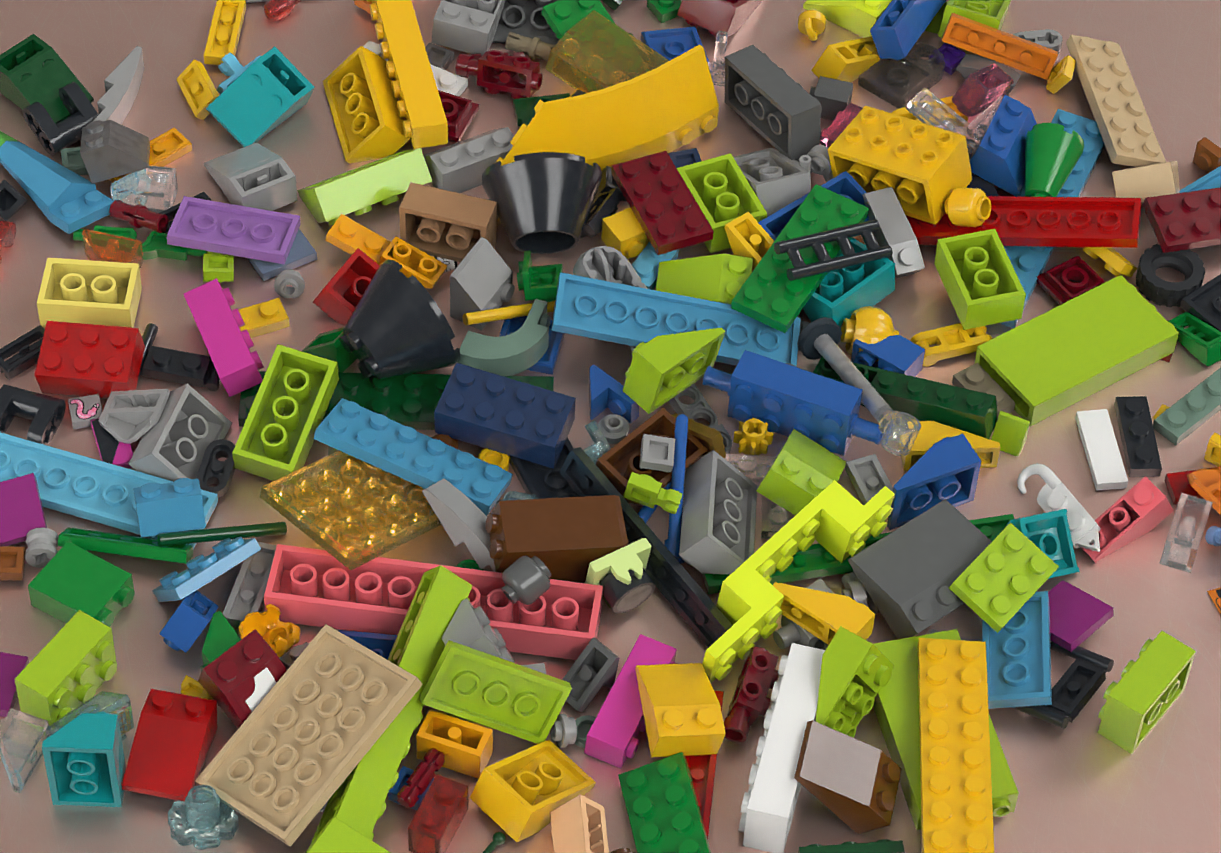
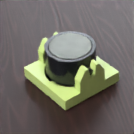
M642 538L590 562L585 584L603 586V599L608 607L617 614L625 613L638 607L650 597L655 589L654 582L645 571L652 546L646 538Z

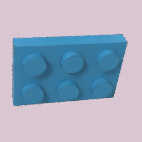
M240 536L233 540L227 538L212 547L215 552L206 557L203 554L186 563L188 569L179 574L177 571H174L160 579L161 585L152 590L158 602L184 599L260 551L261 547L255 538L243 539Z

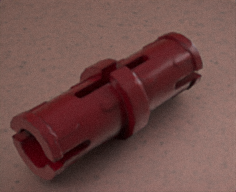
M115 200L110 206L109 213L111 218L129 222L132 227L138 229L145 227L158 233H163L167 229L169 222L167 215L150 211L144 205L137 204L134 206L120 200Z

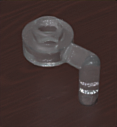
M725 31L717 32L713 61L708 63L713 84L716 86H725V52L728 33Z

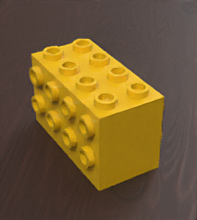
M866 105L827 149L833 178L847 171L867 193L892 187L905 215L935 225L946 213L944 205L951 192L955 188L967 187L973 180L966 136Z

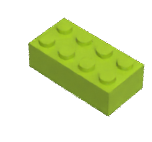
M277 344L232 452L237 470L296 487L315 440L316 428L323 420L339 380L337 362Z

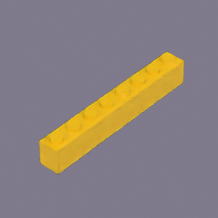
M366 0L367 2H372L370 4V14L372 21L377 20V23H375L377 39L383 40L380 43L383 59H388L386 61L388 78L394 79L391 82L394 98H399V101H397L399 117L405 118V121H403L405 138L411 139L413 149L448 144L447 119L412 1Z

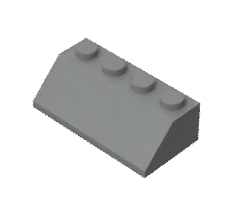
M714 450L686 469L679 555L687 564L692 565L701 573L731 574L754 554L757 485Z

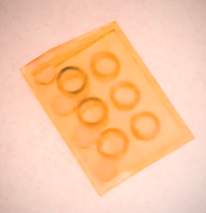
M593 10L568 30L552 48L545 69L574 89L579 88L589 93L633 79L665 64L669 60Z

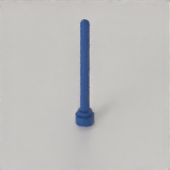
M679 414L675 420V451L671 489L679 491L684 495L688 417L685 414ZM683 495L676 514L669 513L668 539L664 540V545L680 564L685 562L679 555Z

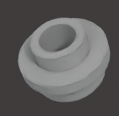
M288 269L282 271L276 277L274 288L281 297L294 299L304 292L305 282L299 272Z
M607 415L599 421L598 433L605 442L617 444L628 435L629 423L620 415Z
M559 714L550 730L551 739L556 741L559 748H566L568 744H574L577 737L576 721L574 717H567L566 714Z

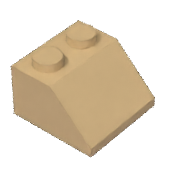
M1177 160L1112 172L1116 198H1141V209L1147 197L1180 193Z

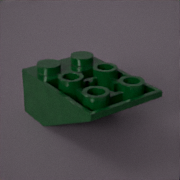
M35 34L30 35L0 55V93L22 110L37 101L43 105L55 124L71 116V114L61 101L59 89L71 82L78 84L91 103L94 102V98L55 50Z

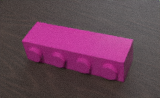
M216 278L184 293V297L215 369L229 397L262 383L263 379L259 370L264 368L257 351L250 352L249 348L253 347L254 343L247 329L243 331L240 329L245 323L238 308L231 309V306L236 303L229 288L222 289Z
M642 634L639 635L587 734L584 754L620 769L627 757L633 759L640 743L637 737L640 732L646 733L635 671L636 665L678 664L675 663L676 648Z

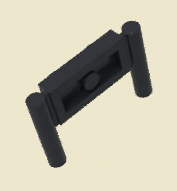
M152 323L147 324L142 336L145 349L139 376L142 375L148 378L181 384L188 383L189 385L203 388L207 387L210 391H217L219 389L221 380L210 356L152 346L158 332V327Z
M1051 641V650L1076 659L1051 689L1052 705L1011 708L1065 729L1068 722L1072 723L1106 680L1105 673L1112 670L1114 660L1079 646L1070 652Z

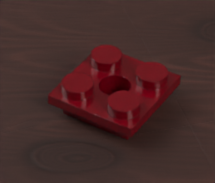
M438 90L444 113L449 112L445 114L448 123V141L459 142L479 110V104L473 103L472 100Z
M1078 255L1036 276L1037 283L1059 305L1105 283Z

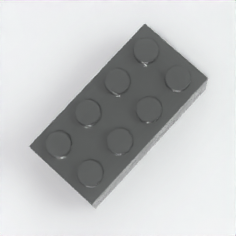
M754 45L725 56L724 102L780 153L791 160H798L802 155H807L815 145H820L822 107L816 98L812 97L799 83H796L782 68H779L765 53H762Z

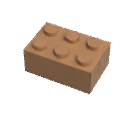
M410 182L399 207L400 239L428 255L461 262L481 237L487 239L492 247L495 248L497 243V202Z

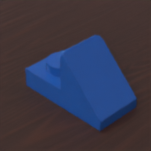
M594 364L589 368L590 420H593L606 408H609L613 414L624 417L631 424L639 417V405L622 391L624 385Z

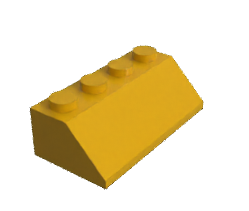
M360 46L322 81L345 160L350 164L387 157L394 154L410 140V138H405L404 118H400L398 114V98L393 96L392 79L388 78L386 60Z

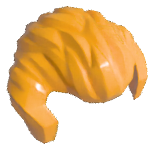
M272 604L266 605L267 610L265 612L247 614L244 620L240 622L239 632L243 639L256 629L280 658L300 641L301 630L294 623L281 622L279 620L280 609Z

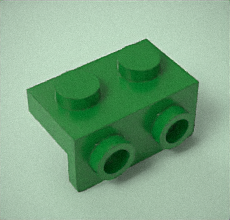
M524 251L523 261L518 262L517 282L519 291L524 290L525 301L538 299L552 302L556 300L558 278L560 272L563 273V265L532 266L531 251Z

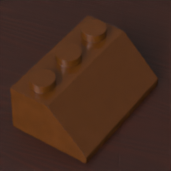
M664 407L597 459L596 466L623 497L632 472L653 477L656 481L662 483L661 488H664L672 481V471L664 472L640 468L641 441L644 434L674 438L676 419ZM690 432L687 433L685 470L708 451ZM625 498V500L628 503L642 505L640 503Z

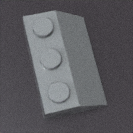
M508 127L494 129L423 155L432 178L431 183L435 188L457 193L481 186L483 172L489 166L496 163L499 157L505 158L513 147L510 143L514 137L513 133Z
M187 383L170 391L159 422L143 435L129 465L138 472L173 482L180 478L196 479L207 446L215 440L224 439L232 422Z

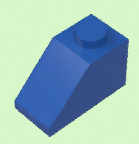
M196 590L182 600L159 634L164 637L163 641L170 648L176 651L181 649L187 653L210 622L219 606Z

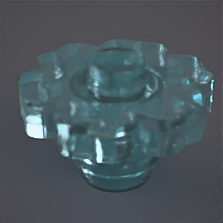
M198 785L190 789L185 801H175L172 808L168 811L170 836L182 846L193 844L198 850L216 848L220 845L221 840H230L234 837L235 832L239 829V817L235 810L220 801V797L213 787Z

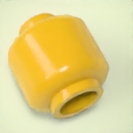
M960 187L955 188L945 201L944 208L948 218L954 225L977 227L989 218L991 201L985 192L979 188Z

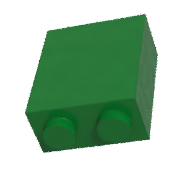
M69 541L65 543L28 585L31 605L64 623H67L81 610L110 627L115 616L123 607H127L132 602L135 595L132 574Z

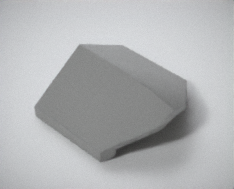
M169 389L111 391L98 421L119 442L133 443L159 422L170 391Z

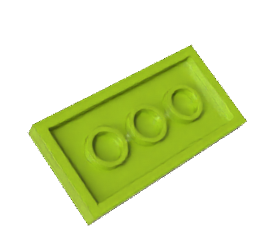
M448 640L419 698L423 705L539 744L546 740L572 687L567 681Z

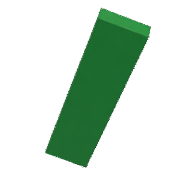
M70 527L58 535V546L63 547L69 541L84 550L184 564L193 557V547L188 544L159 546L157 539Z

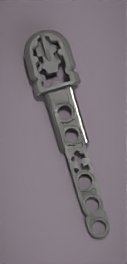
M599 246L587 250L580 255L573 268V275L648 289L641 282L640 276L629 260L620 251L612 247ZM628 345L633 352L636 346ZM695 383L668 401L675 413L685 414L693 420L697 418L706 419L710 423L708 427L720 431L723 437V444L726 447L727 457L724 459L728 458L732 447L731 436L722 424L718 425L716 414ZM684 395L689 396L694 400V403L683 404L678 398Z

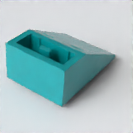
M273 47L253 62L206 109L243 147L258 142L308 103L315 87L276 47Z

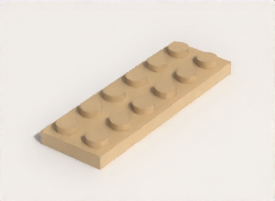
M1070 35L1066 45L1071 57L1076 60V71L1111 162L1133 167L1166 162L1119 43L1092 39L1087 36Z

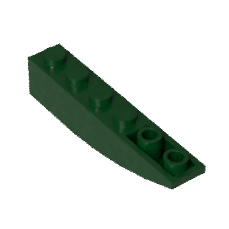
M822 356L813 373L845 383ZM852 362L890 406L889 417L903 422L935 421L987 439L990 438L998 419L995 395Z

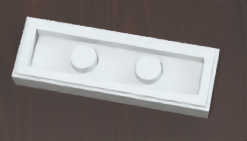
M1108 410L1077 411L1075 419L1096 491L1127 488L1128 478Z

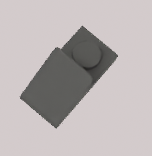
M594 637L562 679L569 682L572 687L566 702L579 712H584L602 686L612 688L620 658Z

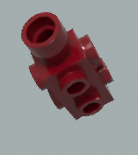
M498 50L487 51L478 60L474 59L472 55L461 53L457 58L455 66L456 75L465 78L470 76L477 77V86L484 87L486 93L498 94L501 91L509 92L513 99L531 97L540 89L543 80L542 74L539 73V62L531 61L530 58L525 56H507Z
M755 646L751 648L744 662L741 674L738 677V683L729 705L728 717L724 719L726 732L724 738L736 743L746 741L750 726L753 725L758 716L764 717L769 708L771 698L766 696L768 690L773 689L774 683L779 677L778 670L775 669L779 656L769 653L765 648Z

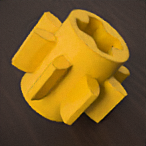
M752 418L745 422H739V429L734 431L733 443L739 444V453L743 452L745 455L754 458L762 453L767 454L768 445H771L773 442V433L767 432V422L764 423L759 419Z

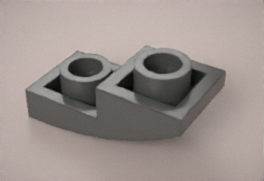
M966 54L956 69L967 81L980 86L983 80L986 79L995 89L1003 91L1007 95L1015 87L1021 74L1002 63L972 54Z

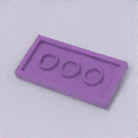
M184 196L168 231L167 244L285 264L300 227V216Z

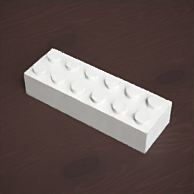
M792 643L789 655H782L778 670L779 679L778 682L775 681L771 708L767 709L764 721V734L760 736L757 746L756 764H752L748 782L750 786L748 792L744 794L741 806L742 815L738 831L744 832L743 846L771 853H784L801 784L794 779L807 722L812 720L816 722L822 656L825 650Z

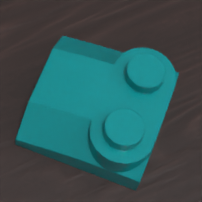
M1067 509L1017 518L1008 522V524L1011 522L1059 566L1048 579L1080 572L1079 567H1077L1066 514Z

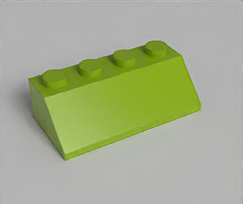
M421 148L397 152L297 191L318 223L328 222L329 226H332L341 214L346 215L355 212V215L358 216L371 211V205L381 201L382 206L399 200L398 194L407 191L410 182L424 185L432 182V178Z

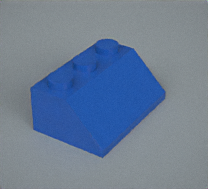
M1004 95L969 160L972 173L1016 197L1019 195L1025 182L1026 135L1028 130L1031 131L1033 126L1037 124L1031 108L1018 100Z

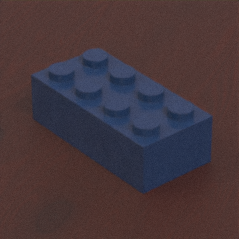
M456 363L434 411L435 433L448 435L453 439L554 469L575 420L576 398Z

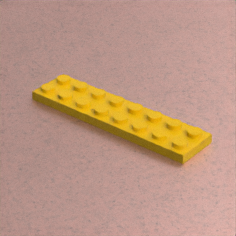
M919 638L917 647L922 853H994L986 642Z

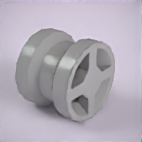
M35 528L29 531L26 536V544L28 546L25 551L26 562L33 567L44 568L58 552L56 549L58 547V534L48 528Z

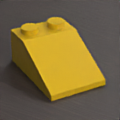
M702 663L636 665L635 671L651 757H668L683 752L684 756L718 754L726 732L720 703Z
M548 739L485 767L469 798L496 822L508 836L519 842L541 831L551 822V811L580 794L584 796L594 788L596 782Z

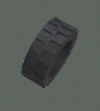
M1155 244L1150 249L1147 248L1140 257L1136 273V286L1139 287V292L1146 296L1147 300L1153 301L1157 305L1180 307L1182 298L1202 286L1205 275L1204 263L1198 257L1199 255L1190 249L1163 253L1161 246ZM1158 268H1173L1183 273L1185 279L1182 282H1168L1159 278L1155 272Z

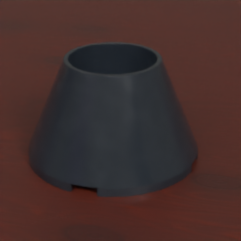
M559 152L514 156V162L501 166V161H498L489 166L482 174L483 188L489 199L497 202V215L513 247L521 252L531 251V254L563 252L578 244L602 180L601 168L597 163H593L592 166L585 163V157Z

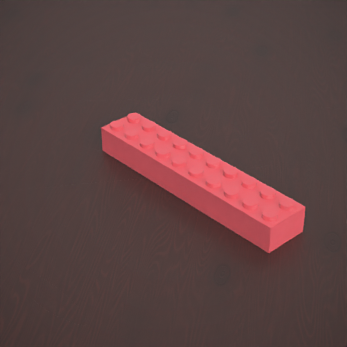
M277 544L264 594L265 611L267 610L266 605L272 604L280 609L279 620L281 622L324 627L327 624L334 629L398 635L423 573L440 565ZM441 565L473 585L468 596L474 608L482 607L491 622L489 625L492 629L496 628L499 631L509 652L577 660L593 637L597 639L602 612L603 586L549 579L550 588L534 603L525 605L518 600L514 604L501 589L505 586L502 580V573Z

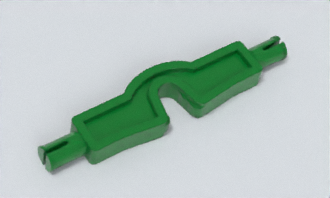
M96 225L93 231L79 229L73 232L74 241L91 242L93 249L120 252L124 256L136 260H150L160 257L186 261L188 255L203 257V254H207V251L169 245L167 244V234L152 231L144 243H136L137 232L133 228Z

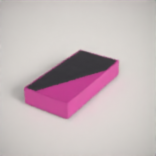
M99 418L90 420L101 461L128 469L132 468L129 465L133 456L131 444L119 442L100 425Z

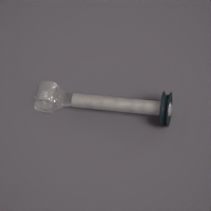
M819 318L809 323L798 338V349L807 359L816 360L821 359L823 356L846 384L863 389L861 402L879 422V431L883 434L881 438L882 447L897 456L908 455L921 429L919 420L911 414L893 411L838 347L842 332L841 328L832 318Z

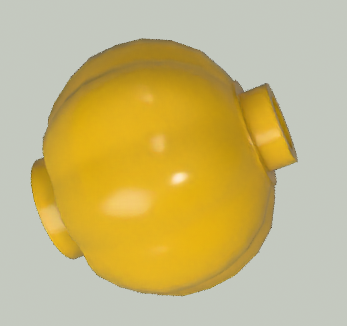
M865 306L855 310L850 319H844L841 327L842 335L840 341L846 343V351L852 356L853 342L856 339L867 344H876L889 336L899 335V331L894 330L892 319L885 311L876 307Z

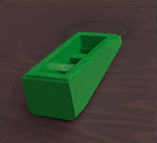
M1184 312L1168 321L1179 332L1177 341L1201 363L1209 367L1221 360V332L1188 312Z

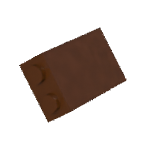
M616 495L499 501L493 512L489 513L486 519V531L490 534L491 540L490 557L494 559L495 572L503 573L521 556H528L530 558L536 556L549 569L552 575L549 579L585 583L590 562L629 545L620 497Z

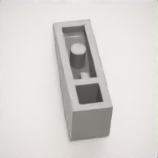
M889 187L864 193L865 205L869 208V220L876 219L880 225L879 230L873 232L879 246L889 245L892 248L893 254L887 258L895 263V279L915 274L924 269L925 266L918 240L893 188Z

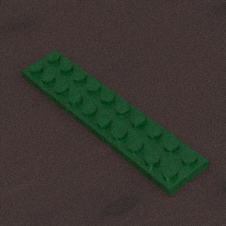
M259 371L263 379L266 371ZM338 372L339 380L323 420L343 398L415 430H435L434 411L450 375L406 374L384 379H377L372 376L367 379L362 373ZM505 376L553 391L554 376ZM261 383L241 392L238 416L239 427L244 426Z

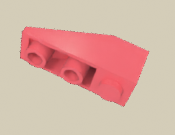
M1145 476L1095 520L1101 528L1098 531L1100 552L1080 548L1096 563L1149 533L1174 510L1167 497Z

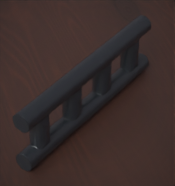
M876 219L774 244L775 253L778 255L787 253L794 267L787 270V277L790 281L891 257L893 254L891 246L885 245L880 247L873 232L878 231L880 228L879 222ZM861 235L868 250L855 253L849 238ZM837 241L843 256L831 259L824 244ZM812 247L819 262L806 265L799 250Z

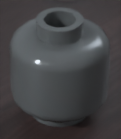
M521 556L503 571L502 580L505 586L501 589L512 603L515 604L519 600L525 605H530L550 588L549 578L552 575L538 557Z

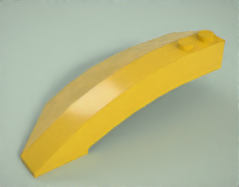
M699 44L649 72L601 90L543 102L540 99L534 107L535 116L528 125L522 124L510 141L513 147L505 158L499 157L496 162L501 161L502 166L514 162V156L559 152L585 157V163L592 166L593 163H597L602 171L606 166L612 168V165L662 151L670 153L683 145L689 144L704 133L711 132L718 124L719 104L704 47Z

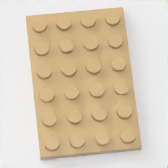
M325 624L195 782L201 789L288 846H291L423 684L413 674Z

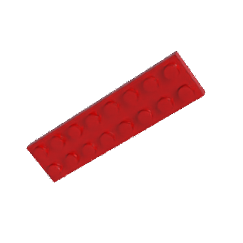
M987 196L991 201V213L989 218L977 227L956 226L951 223L946 213L936 225L906 215L919 245H937L938 239L996 229L1003 246L1138 248L1141 198Z

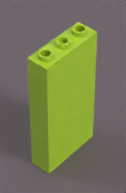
M1119 275L977 346L974 364L978 363L1014 400V410L1023 419L1030 421L1029 426L1031 427L1174 353L1179 332L1172 323L1168 322L1157 311L1153 304L1149 303L1137 291L1133 284H1130L1122 275Z
M957 629L874 643L894 665V668L892 669L889 682L881 687L874 698L873 708L891 759L902 768L899 782L916 830L922 829L919 638L961 640ZM989 715L993 816L1003 817L1015 811L1019 792Z

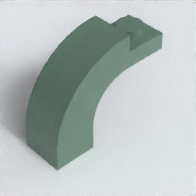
M535 299L522 327L509 335L493 337L468 331L459 348L460 360L458 363L503 377L519 374L532 367L543 357L549 347L551 316L547 315V302Z

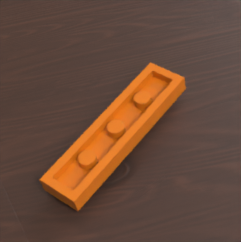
M955 13L951 14L941 38L942 42L1048 80L1058 56V51Z

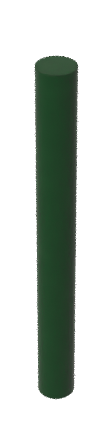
M286 522L158 533L157 541L159 546L222 541L227 538L233 540L240 536L242 538L286 535L287 525Z

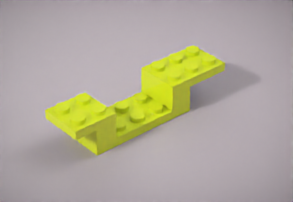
M834 480L723 581L716 606L733 626L705 652L702 665L710 683L716 678L719 681L723 680L733 668L732 664L738 658L741 660L747 658L751 648L756 646L754 643L761 637L767 639L778 627L776 621L782 614L780 608L784 595L770 583L772 579L770 576L777 570L783 572L794 559L792 556L799 550L802 552L806 551L815 540L841 563L850 555L853 557L861 552L866 545L865 541L871 535L874 538L879 536L888 524L885 520L893 511L891 504L895 496L888 487L884 486L865 505H862Z

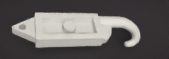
M1038 463L1023 469L1017 480L1020 492L1022 494L1026 493L1025 481L1029 476L1039 475L1046 484L1038 494L1037 503L1046 513L1067 509L1066 514L1073 546L1076 549L1082 547L1100 552L1098 533L1101 530L1100 526L1054 472L1046 465Z

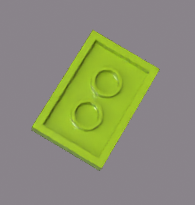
M1010 522L951 584L949 589L998 633L1059 566Z

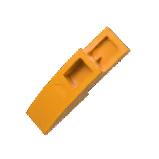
M343 214L328 231L325 241L350 255L359 248L378 265L388 259L394 260L402 265L403 268L399 270L407 278L413 275L424 288L432 289L448 266L397 236L391 242Z

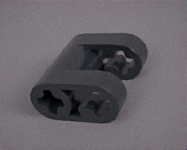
M71 82L59 89L61 101L71 114V116L55 124L43 105L37 101L23 109V116L28 126L47 153L52 156L60 152L61 149H66L80 141L82 128L86 127L87 124L99 115L82 89L75 82Z
M4 384L0 388V432L6 433L14 416L32 420V423L27 433V440L49 446L63 420L66 408L65 400Z

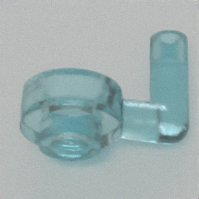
M595 420L585 426L594 444L585 448L584 452L596 464L597 459L610 450L611 447Z

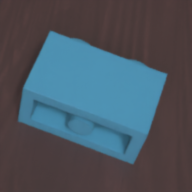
M180 478L174 482L163 484L147 483L141 487L133 488L141 538L155 536L158 533L206 528L202 493L198 478Z

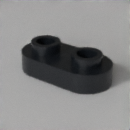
M219 439L207 446L196 477L199 479L201 490L218 494V498L227 493L236 469L232 455L235 445L231 441ZM219 458H227L225 461L218 460ZM211 484H218L215 487H209Z

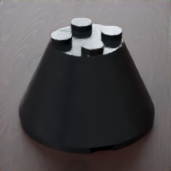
M390 259L385 260L379 265L343 329L344 335L339 338L342 346L348 353L353 352L359 361L357 363L358 369L367 379L372 376L377 379H384L455 365L460 360V349H453L451 339L455 335L446 317L424 286L413 275L407 278L399 271L403 268L402 265Z

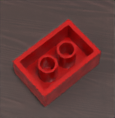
M47 321L34 374L41 392L82 397L99 394L100 398L108 399L111 391L136 390L145 349L139 328Z

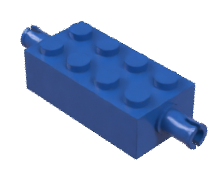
M747 350L742 354L732 374L708 366L703 377L702 385L728 393V417L742 422L752 418L759 419L764 423H768L769 432H775L787 437L795 429L830 452L842 456L845 455L854 436L879 445L885 432V425H879L859 418L863 389Z

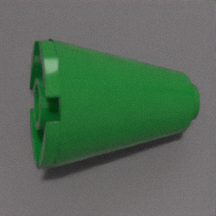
M1039 123L1034 125L1031 131L1028 130L1025 146V197L1058 196L1084 150V141L1077 132L1073 130L1072 134L1063 131V125L1056 123Z

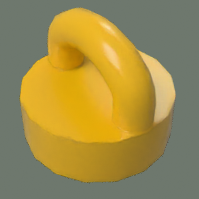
M807 10L798 17V30L815 42L818 39V35L823 33L826 28V17L819 11Z

